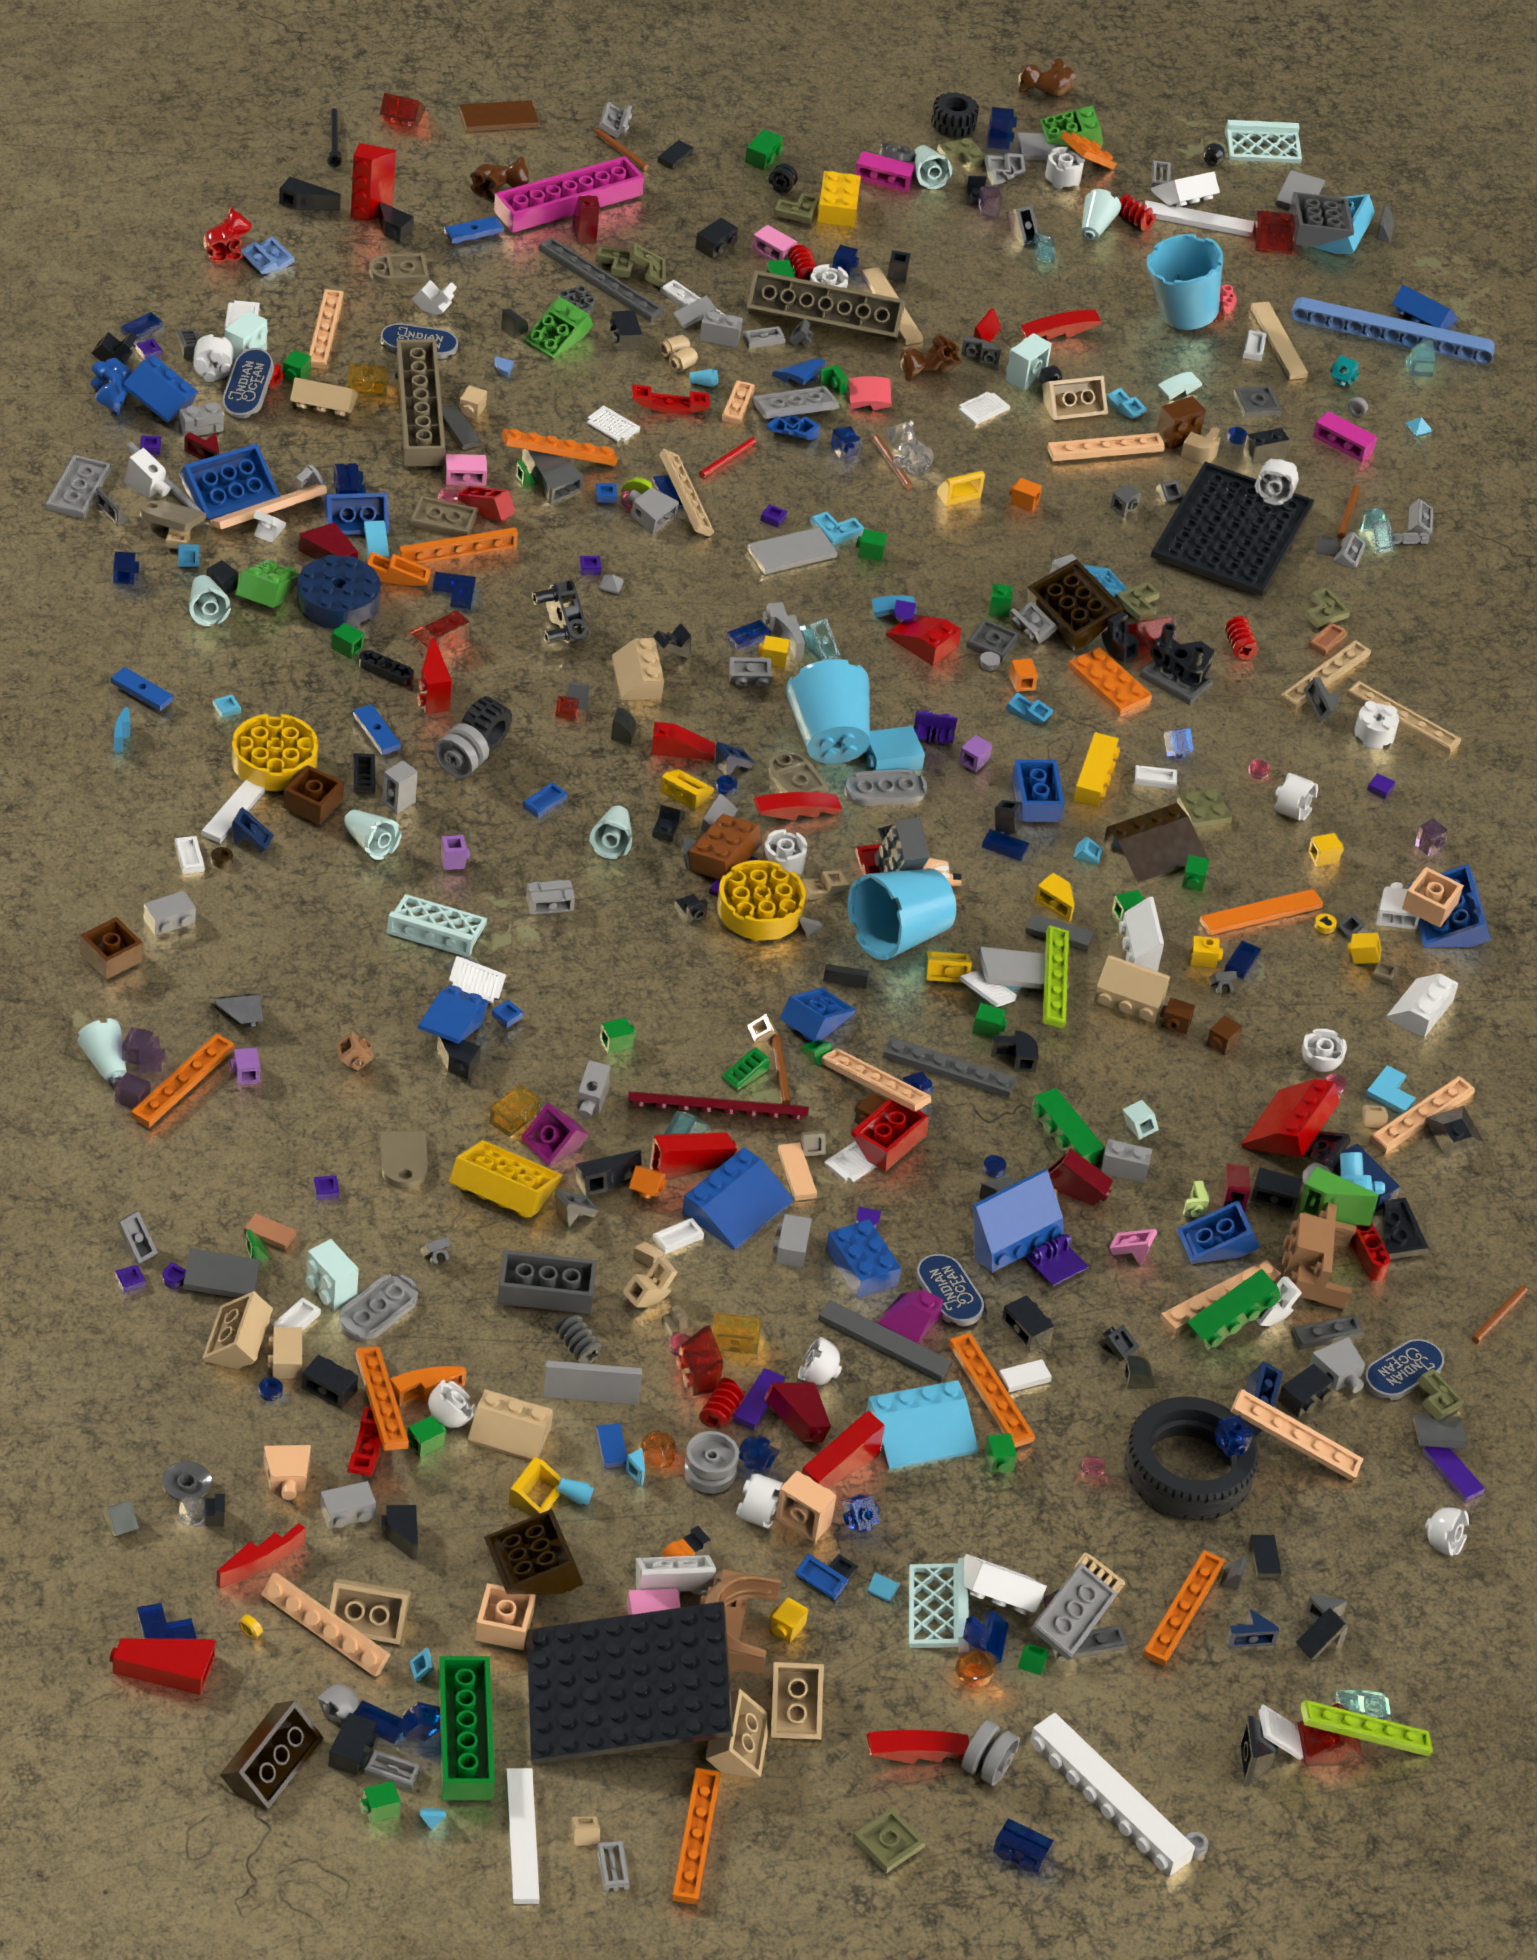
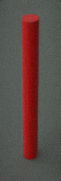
M751 437L701 470L699 476L701 478L707 477L757 443L756 439Z

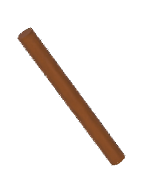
M596 128L594 130L596 136L623 156H626L642 170H648L649 165L601 129Z
M874 435L872 440L905 488L907 490L911 489L913 484L880 436Z
M1354 485L1337 533V537L1340 539L1345 537L1359 495L1360 486Z
M774 1034L771 1039L782 1104H791L780 1035Z
M1521 1285L1471 1337V1340L1478 1344L1528 1292V1288L1525 1285Z

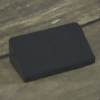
M826 964L823 981L866 988L869 970Z

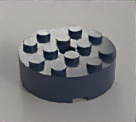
M327 555L326 557L316 559L307 564L298 576L297 606L302 615L306 614L311 618L312 623L321 627L335 629L344 622L354 628L359 627L360 623L367 619L370 621L378 612L381 587L379 576L371 566L353 556Z

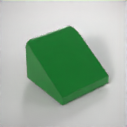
M519 459L517 461L516 476L522 486L537 485L528 468Z
M817 1040L804 1045L800 1050L814 1064L820 1066L821 1057L832 1051V1046L830 1042Z
M251 1229L247 1230L246 1248L250 1258L260 1261L268 1260L269 1256L263 1241Z
M1026 1643L1018 1667L1041 1675L1050 1651Z

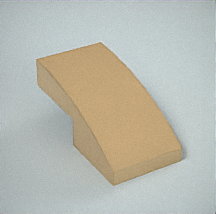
M169 528L165 547L178 549V545L188 544L191 529L182 532Z
M841 870L822 872L820 878L801 879L805 886L807 900L820 899L837 894L849 888L850 885Z

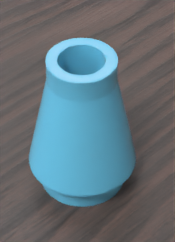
M711 368L690 372V384L712 388L713 386H718V370Z
M561 1477L556 1491L581 1506V1504L588 1505L594 1487L589 1486L587 1482Z

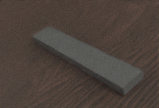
M832 1300L827 1303L819 1314V1321L940 1382L952 1367L953 1361Z

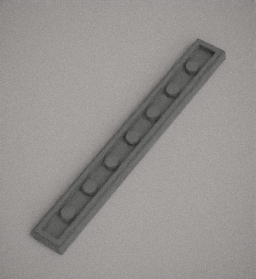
M551 237L539 245V251L630 310H635V313L649 322L663 315V308Z

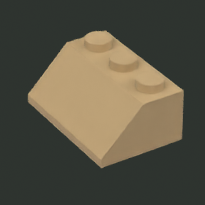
M1104 376L1042 383L1044 404L1052 420L1108 414Z
M295 377L290 401L295 403V407L306 409L307 406L314 407V411L325 413L326 410L334 411V415L345 417V413L351 414L358 393L351 388Z
M655 638L633 639L612 655L621 700L662 699L664 677Z
M1108 955L1096 988L1094 1002L1156 1023L1165 1001L1170 976Z
M254 1291L221 1305L202 1360L207 1363L236 1369L253 1364L258 1358V1351L264 1340V1334L270 1322L273 1308Z
M485 1389L475 1412L468 1443L531 1462L534 1457H539L551 1430L553 1409Z
M337 1578L334 1582L329 1610L371 1640L400 1645L411 1591Z
M737 1689L731 1692L733 1737L709 1740L706 1760L722 1773L760 1778L771 1715L741 1689Z

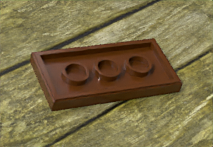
M532 100L459 105V111L466 132L539 128V121Z

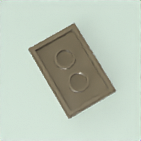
M420 496L410 518L409 526L456 537L470 535L478 515V508Z

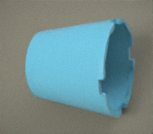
M1195 234L1177 235L1156 244L1153 252L1147 256V268L1162 317L1171 327L1181 330L1198 329L1210 324L1218 314L1223 252L1214 240L1208 237L1205 239L1196 238Z
M841 659L822 660L801 668L797 676L789 679L786 686V694L809 756L815 761L825 764L845 763L858 758L868 749L870 744L869 677L866 670L860 665L854 666L849 664L848 660Z
M932 868L866 874L853 882L848 895L850 924L854 923L858 934L855 938L867 954L878 960L895 957L947 931L952 927L956 917V900L952 887L941 872Z

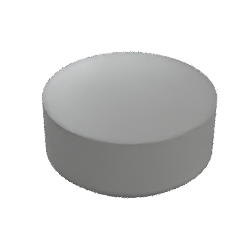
M1354 397L1348 404V410L1352 415L1361 417L1367 412L1368 404L1363 398Z
M984 652L980 656L979 665L984 670L994 671L999 668L1000 657L994 652Z
M1200 1832L1186 1834L1185 1837L1195 1846L1192 1858L1203 1857L1209 1846L1207 1837Z

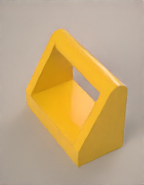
M977 471L948 478L938 487L937 494L945 506L981 498L985 474L983 471Z
M680 769L668 771L661 777L660 792L694 811L714 791L713 787Z
M926 951L925 953L926 980L963 983L959 980L960 976L971 973L972 961L970 954Z
M534 1457L510 1488L509 1504L532 1516L548 1511L561 1494L556 1491L561 1477L543 1460ZM539 1479L554 1486L540 1506L536 1505L527 1496Z

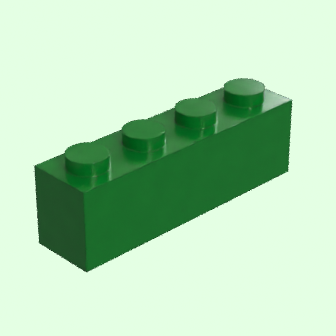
M1054 1088L1035 1095L1031 1113L1041 1123L1045 1132L1054 1139L1057 1147L1062 1149L1064 1153L1070 1148L1094 1166L1102 1163L1105 1147L1059 1090Z
M1260 1269L1187 1321L1190 1332L1206 1351L1212 1347L1215 1348L1230 1334L1237 1333L1244 1324L1255 1320L1265 1309L1276 1305L1279 1299H1281L1279 1288L1265 1271Z

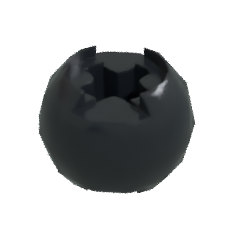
M1211 143L1204 148L1203 159L1208 165L1217 166L1224 161L1226 152L1220 144Z
M1054 365L1043 367L1039 373L1041 385L1049 381L1062 380V371Z

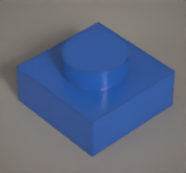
M596 483V502L616 503V484Z
M507 1000L492 1009L491 1016L508 1028L521 1020L524 1012L510 1000Z

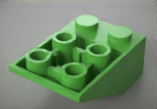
M1093 105L1040 119L1048 144L1071 147L1061 138L1065 131L1070 134L1075 132L1081 138L1084 136L1091 142L1096 141L1103 145L1101 127Z
M559 296L524 338V341L554 359L581 341L594 324L587 312Z
M265 560L241 571L236 595L274 608L284 601L296 585L300 573H297L294 568H283L278 566L275 561Z
M1316 1166L1305 1183L1298 1213L1305 1212L1319 1216L1320 1211H1324L1329 1202L1337 1205L1336 1221L1351 1225L1370 1226L1379 1194Z

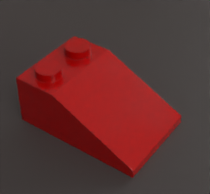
M914 614L911 621L907 623L900 622L886 632V636L934 666L958 648L961 628L947 619Z
M435 638L430 640L422 668V676L418 680L420 694L417 695L419 707L423 708L425 715L450 711L452 679Z

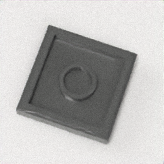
M1270 385L1234 388L1233 394L1244 418L1281 415L1282 409Z
M984 619L968 639L966 647L981 654L984 652H994L999 655L1000 662H1003L1019 641L1020 634Z
M1414 1414L1413 1423L1420 1446L1467 1448L1468 1441L1461 1417L1446 1416L1437 1421L1428 1414Z

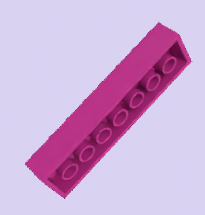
M624 156L495 193L494 212L513 233L574 215L578 196H597L600 207L641 196L643 194L644 176Z

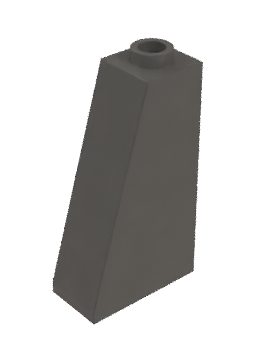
M523 449L522 459L550 505L582 491L584 475L565 458Z

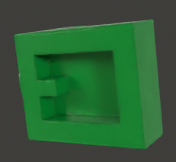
M834 365L820 370L819 383L821 386L831 384V387L839 395H843L847 391L848 378L839 365Z

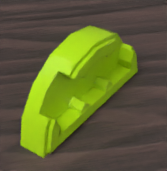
M635 477L625 482L621 492L630 494L631 491L636 490L643 494L653 487L650 481Z

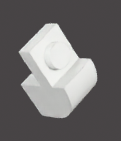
M430 280L419 289L411 300L421 310L433 315H439L452 303L451 299L454 297L452 293L457 287L451 282L441 291Z
M1282 1277L1277 1283L1281 1299L1273 1307H1268L1261 1312L1255 1319L1260 1326H1272L1283 1321L1293 1312L1291 1306L1302 1292L1288 1277Z

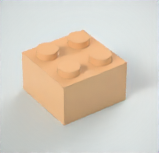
M1425 867L1407 890L1402 909L1441 927L1458 904L1464 885Z
M796 1471L780 1488L775 1519L815 1543L831 1526L837 1495L830 1489L824 1488L813 1481L809 1476Z
M487 1583L476 1623L475 1640L524 1650L527 1631L530 1628L534 1613L536 1594H506L504 1586Z

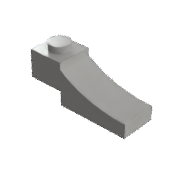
M783 602L767 603L766 612H763V623L767 624L769 632H774L780 638L790 640L789 648L795 658H803L805 641L796 616H787Z

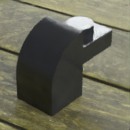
M108 332L98 341L91 354L103 362L110 358H117L126 364L133 353L132 350L136 346L133 343L137 336L130 332L120 342Z
M1124 612L1109 618L1107 630L1101 633L1102 641L1107 651L1122 663L1138 656L1139 638L1127 632L1128 615Z
M1015 1030L1014 1036L994 1035L991 1057L1013 1058L1014 1071L1036 1073L1039 1059L1038 1045L1032 1036Z

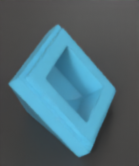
M1422 417L1406 422V426L1415 436L1432 432V429Z
M425 1648L409 1661L414 1680L417 1683L434 1670L429 1648Z
M419 1809L420 1816L431 1830L446 1817L444 1809Z

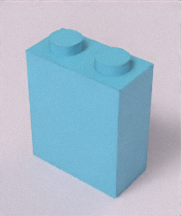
M913 726L870 731V744L864 752L867 757L868 767H871L873 771L895 769L920 770L923 768L925 757Z

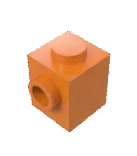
M1020 478L1010 489L1009 495H1012L1010 504L1032 512L1040 501L1042 485Z
M1031 658L1011 661L1009 677L1015 692L1030 691L1036 688L1038 673Z
M641 1165L635 1166L629 1188L639 1191V1196L651 1199L652 1196H659L660 1192L663 1193L666 1188V1174Z

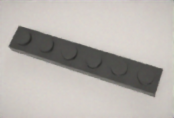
M890 1037L883 1052V1058L1007 1098L1010 1097L1017 1077Z

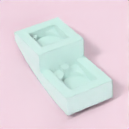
M1192 372L1175 375L1158 384L1159 390L1169 400L1183 392L1188 395L1202 386V382Z

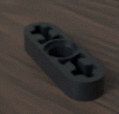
M364 650L359 654V666L362 669L401 686H408L413 683L414 670L411 667L372 650ZM389 666L391 669L384 670L381 667Z

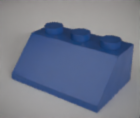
M1403 284L1392 302V305L1396 308L1395 312L1402 316H1405V314L1411 316V320L1421 324L1423 322L1429 326L1448 329L1458 319L1450 308Z
M154 355L142 361L122 385L167 423L179 416V409L191 406L198 393L195 388Z
M388 493L326 494L324 496L326 525L335 522L345 535L365 534L364 521H384L386 534L389 533Z

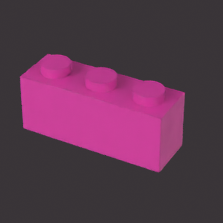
M862 151L856 164L855 175L861 176L860 180L908 192L914 178L915 164Z
M1329 411L1316 422L1313 433L1314 438L1360 462H1363L1374 451L1377 436Z

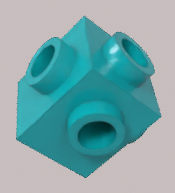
M1339 355L1337 362H1334L1330 369L1331 377L1335 380L1334 383L1345 387V384L1351 386L1352 382H1355L1358 378L1359 371L1357 370L1360 364L1355 360Z

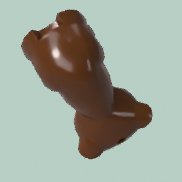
M1061 58L1051 62V69L1043 73L1033 64L1024 65L1020 68L1018 75V91L1022 93L1028 89L1037 88L1050 93L1052 96L1060 97L1073 90L1072 82L1076 81V75L1070 67H1066Z
M524 157L518 158L516 162L509 166L482 164L470 174L473 182L470 185L471 190L476 195L485 197L492 203L495 202V193L499 192L498 190L507 183L515 188L529 183V172Z
M939 333L932 340L933 346L926 352L921 353L914 348L903 351L900 355V368L905 375L906 381L912 380L921 371L947 373L962 363V359L958 355V346L951 339H946Z

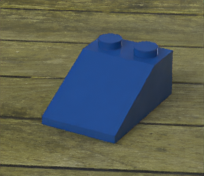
M448 985L439 992L418 1024V1029L459 1044L483 1024L489 1001L483 999L479 994L467 993L458 986Z
M818 988L789 996L780 1019L786 1023L788 1028L801 1032L805 1039L817 1041L831 1034L854 1015L856 1009L824 988Z
M1239 1200L1177 1228L1192 1264L1240 1258L1261 1248Z

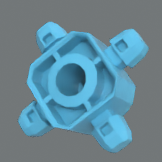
M1350 1152L1340 1154L1341 1176L1339 1177L1379 1195L1385 1192V1183L1380 1181L1372 1182L1370 1175H1363L1362 1153Z

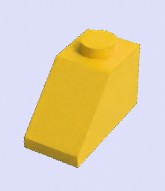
M1052 873L1037 886L1035 901L1069 922L1072 919L1075 905L1071 885L1065 879Z

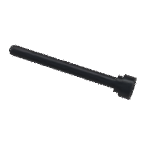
M333 108L330 110L331 151L327 154V163L331 167H338L342 164V155L338 151V111Z

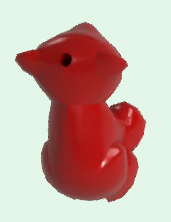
M233 206L230 207L222 223L209 229L203 236L204 249L208 253L209 259L215 263L225 262L226 260L238 261L241 259L242 252L238 248L242 242L240 238L248 233L252 227L251 222L241 213L235 211Z

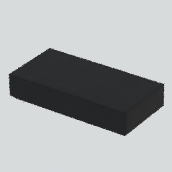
M678 140L658 156L657 162L670 169H674L693 153L694 147Z
M1251 1535L1250 1546L1256 1579H1280L1282 1573L1275 1535Z
M1329 1607L1296 1643L1312 1660H1315L1348 1625Z

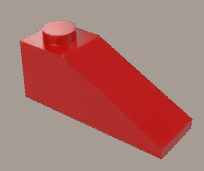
M468 486L455 494L456 499L469 507L478 508V513L490 520L503 522L509 518L508 516L515 513L509 490Z
M654 722L651 755L714 760L715 743L677 724Z

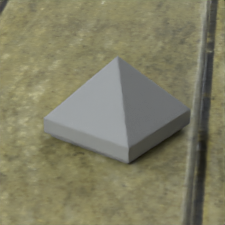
M613 574L604 575L599 590L618 595L624 579Z
M800 917L799 919L807 937L823 927L819 921Z

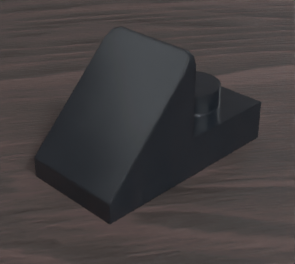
M968 176L965 178L964 185L967 205L986 206V176Z
M679 624L672 634L658 630L653 636L663 649L687 659L691 657V634L682 624Z
M660 805L659 817L653 829L652 837L673 842L685 811Z

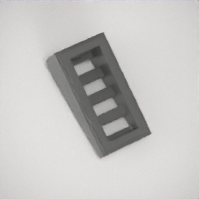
M196 329L176 330L183 358L194 357V349L197 341L200 339Z

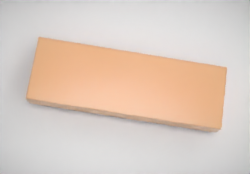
M736 380L721 421L741 425L755 390L754 384Z
M801 1144L778 1145L777 1151L794 1201L817 1198V1191Z

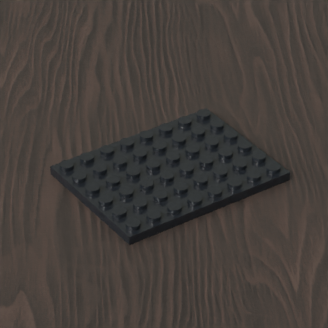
M1205 461L1158 539L1150 557L1262 597L1311 511L1315 500L1293 493L1292 498L1281 505L1266 503L1259 492H1256L1255 483L1257 479Z
M724 1601L528 1629L530 1749L533 1765L733 1737Z

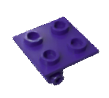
M928 710L916 711L914 731L918 740L926 741L927 733L930 732L928 742L931 741L932 733H936L934 743H937V737L940 734V744H953L958 718L950 714H933Z
M1061 1234L1056 1240L1051 1239L1049 1242H1045L1043 1246L1033 1248L1030 1254L1024 1256L1052 1286L1089 1268L1069 1247L1072 1239L1068 1234Z

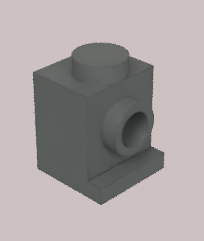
M1131 484L1114 491L1110 508L1122 518H1125L1127 512L1138 507L1139 501L1142 499L1141 492Z

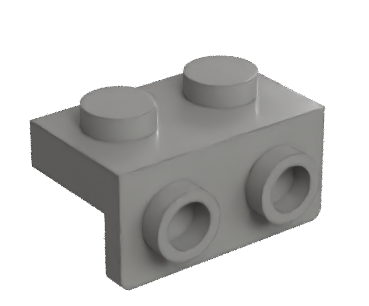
M607 102L604 106L598 128L618 139L621 133L625 134L629 128L628 122L632 117V106L628 105L623 111L612 103Z
M1032 601L1019 612L1014 608L1010 610L1013 615L1011 620L1016 627H1022L1025 635L1030 640L1034 639L1038 644L1058 629L1056 624Z
M730 657V683H735L738 686L747 684L766 686L771 684L773 679L771 658Z

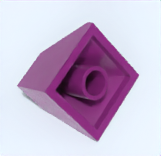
M547 1102L520 1138L548 1166H552L576 1153L590 1134L571 1117Z
M924 1289L901 1293L877 1324L919 1344L940 1319L943 1299Z

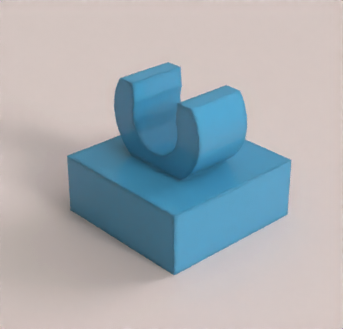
M199 544L178 545V567H199Z

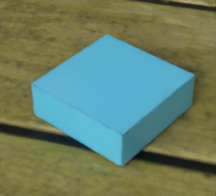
M233 694L213 700V706L221 718L241 713V707Z

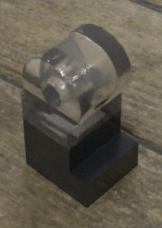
M215 1494V1498L189 1496L180 1500L179 1521L182 1524L224 1527L225 1494Z

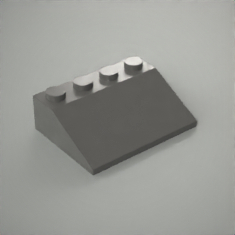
M1293 192L1289 214L1295 245L1303 248L1308 246L1315 247L1354 235L1347 198Z

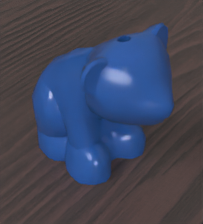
M110 358L106 362H96L92 366L91 371L95 374V377L91 380L90 385L93 389L99 390L95 395L96 401L116 416H119L120 408L125 397L129 394V391L122 385L132 374V370L119 359Z

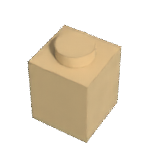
M470 385L467 387L459 402V409L464 416L478 419L486 407L487 391Z

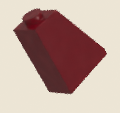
M578 196L572 220L578 244H596L600 211L597 196Z
M335 522L299 533L298 550L315 560L327 555L353 556L358 559L357 549Z
M1071 1148L1047 1169L1054 1189H1057L1061 1194L1094 1206L1100 1200L1105 1201L1111 1193L1109 1188L1113 1180Z
M1227 1163L1222 1182L1221 1208L1239 1200L1245 1212L1251 1189L1249 1167Z
M772 1382L764 1397L765 1402L801 1442H824L831 1424L816 1384Z

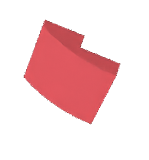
M876 376L849 379L850 405L852 409L871 405L873 411L892 407L890 379Z

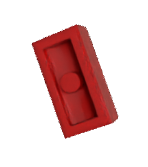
M993 308L987 312L975 327L974 338L991 342L1001 329L1000 322Z

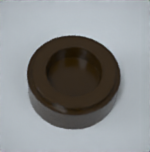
M225 847L216 848L211 853V862L218 868L229 867L233 863V853Z

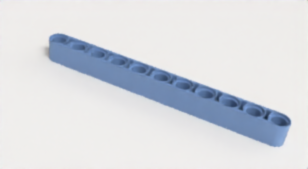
M1299 297L1294 301L1291 312L1292 318L1298 322L1483 364L1492 361L1495 344L1490 339L1305 297Z

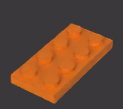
M1101 647L1068 662V668L1119 715L1151 701L1152 694Z

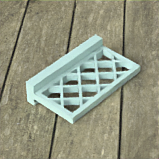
M1228 120L1224 133L1228 142L1230 160L1301 163L1302 156L1298 134L1300 129L1299 123ZM1233 138H1241V140L1237 142ZM1251 139H1259V141L1255 143ZM1269 140H1277V141L1273 144V143H1271ZM1287 141H1294V143L1289 144ZM1246 142L1251 147L1246 149L1242 144ZM1264 143L1269 148L1264 150L1259 145ZM1280 143L1286 147L1284 151L1277 147ZM1238 148L1243 153L1234 154V150ZM1256 149L1261 154L1255 155L1251 151ZM1274 150L1279 155L1273 156L1269 152ZM1292 151L1296 154V157L1289 156L1287 153Z
M405 894L395 911H391L388 916L386 933L454 954L470 957L473 946L485 928L488 918ZM409 903L416 906L409 908L406 904ZM433 910L436 911V913L429 914L428 911ZM421 912L423 914L415 917L413 913ZM453 916L457 917V919L450 920L448 917ZM435 919H443L442 922H435ZM474 922L479 925L470 926L469 923ZM461 924L464 926V928L459 929L455 927L456 925Z
M958 1558V1563L909 1564V1648L959 1647V1652H969V1588L964 1586V1558ZM925 1572L929 1577L921 1582L915 1577V1573ZM943 1572H953V1576L948 1581L939 1577ZM933 1580L942 1585L934 1592L927 1587ZM946 1589L953 1594L947 1601L939 1596ZM921 1590L929 1595L922 1602L915 1597ZM933 1600L941 1604L935 1611L927 1607ZM946 1609L954 1614L947 1621L939 1616ZM921 1610L929 1615L922 1622L915 1617ZM935 1619L941 1626L932 1631L927 1625ZM947 1629L954 1634V1639H943L939 1635ZM921 1630L929 1635L926 1639L915 1640V1635Z

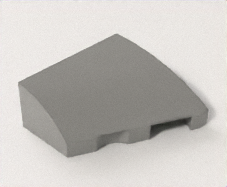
M1006 153L1005 156L987 155L984 158L987 175L992 186H997L1026 171L1024 154Z

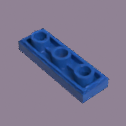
M497 216L444 227V234L451 244H458L471 239L476 240L485 236H494L504 232V226Z
M123 667L111 677L113 685L158 711L164 709L174 700L173 694L126 667Z
M372 704L353 710L354 718L381 755L401 749V743Z

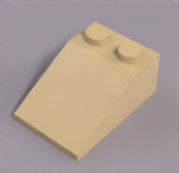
M773 1663L771 1738L821 1740L824 1664Z

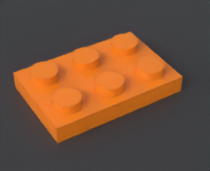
M1064 131L1061 135V138L1082 157L1112 170L1117 165L1112 160L1113 156L1105 150L1103 152L1101 150L1102 146L1096 141L1091 142L1084 136L1081 138L1075 132L1070 134Z

